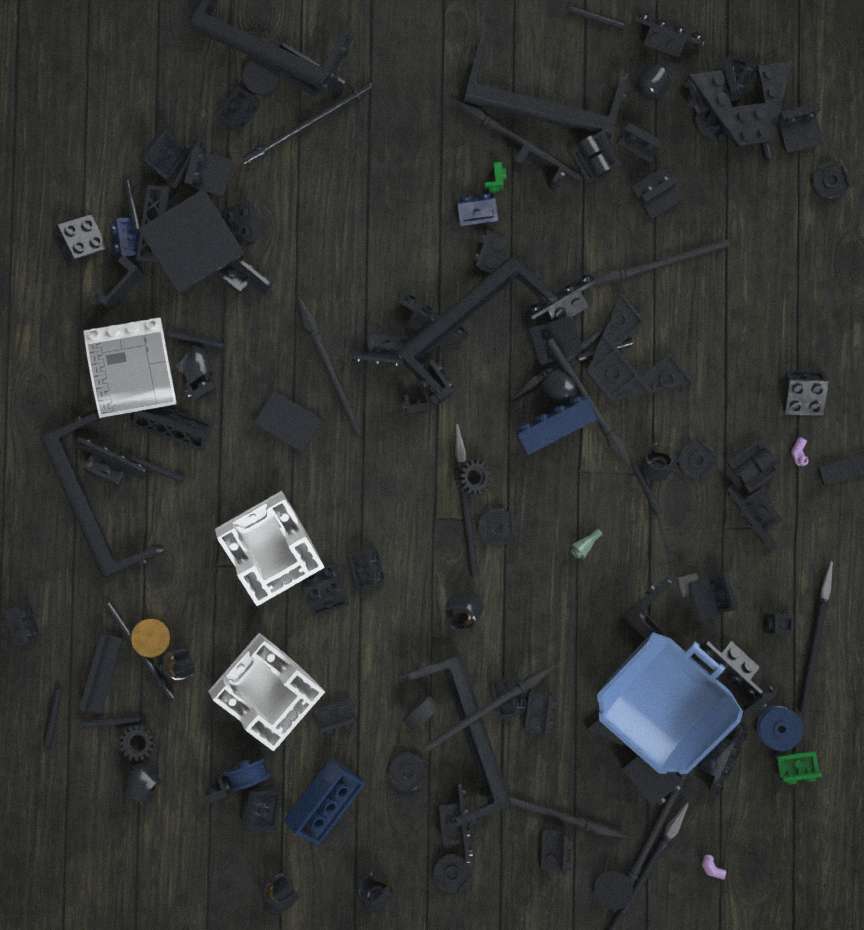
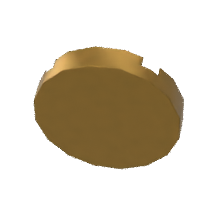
M143 620L132 631V646L143 657H157L169 645L170 634L168 628L158 620Z

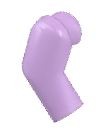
M798 437L791 450V454L798 466H805L808 463V457L804 455L803 448L807 441L801 437Z
M705 855L702 860V867L706 874L724 880L726 870L715 866L713 856Z

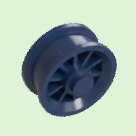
M772 706L765 709L758 717L756 724L757 734L760 740L770 748L778 751L790 750L801 740L803 725L801 719L794 711L783 706Z
M265 759L244 760L237 763L236 767L224 772V776H228L231 784L229 791L234 792L245 789L268 779L270 773L265 771L263 765Z

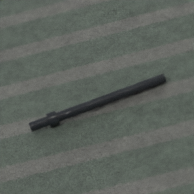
M111 602L104 605L132 646V632ZM137 653L156 681L155 685L157 688L162 690L169 701L173 699L175 695L167 685L168 682L165 677L160 675L148 657H143Z

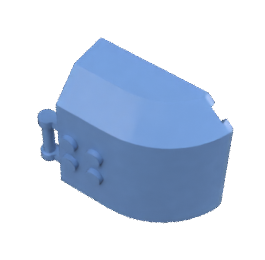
M652 632L598 692L599 721L659 774H667V772L688 774L740 723L743 711L730 690L716 679L724 671L725 667L707 655L696 641L684 651L670 638ZM693 653L696 654L714 671L710 674L691 655Z

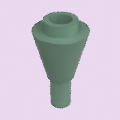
M596 529L590 536L572 544L571 553L577 559H585L594 542L602 535V532Z

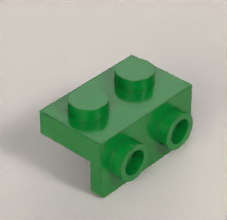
M815 751L776 756L779 779L786 784H796L797 780L805 779V782L816 781L817 777H822L818 769Z

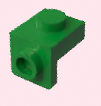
M502 162L494 163L495 182L484 183L485 191L488 190L489 193H496L503 189V180L506 179V168H502Z

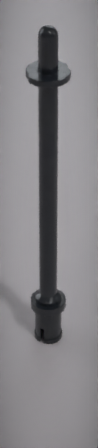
M368 82L358 89L352 86V92L264 146L256 145L255 149L241 156L245 165L248 167L261 158L263 160L266 158L265 155L268 151L356 99L358 102H361L360 96L373 88V83Z

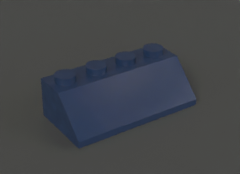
M577 396L570 400L571 403L555 407L553 409L554 412L548 415L546 413L536 417V421L530 424L527 422L518 427L519 430L515 431L521 448L529 455L597 420L588 399L584 396Z
M330 758L283 821L296 835L320 845L366 783L342 764Z

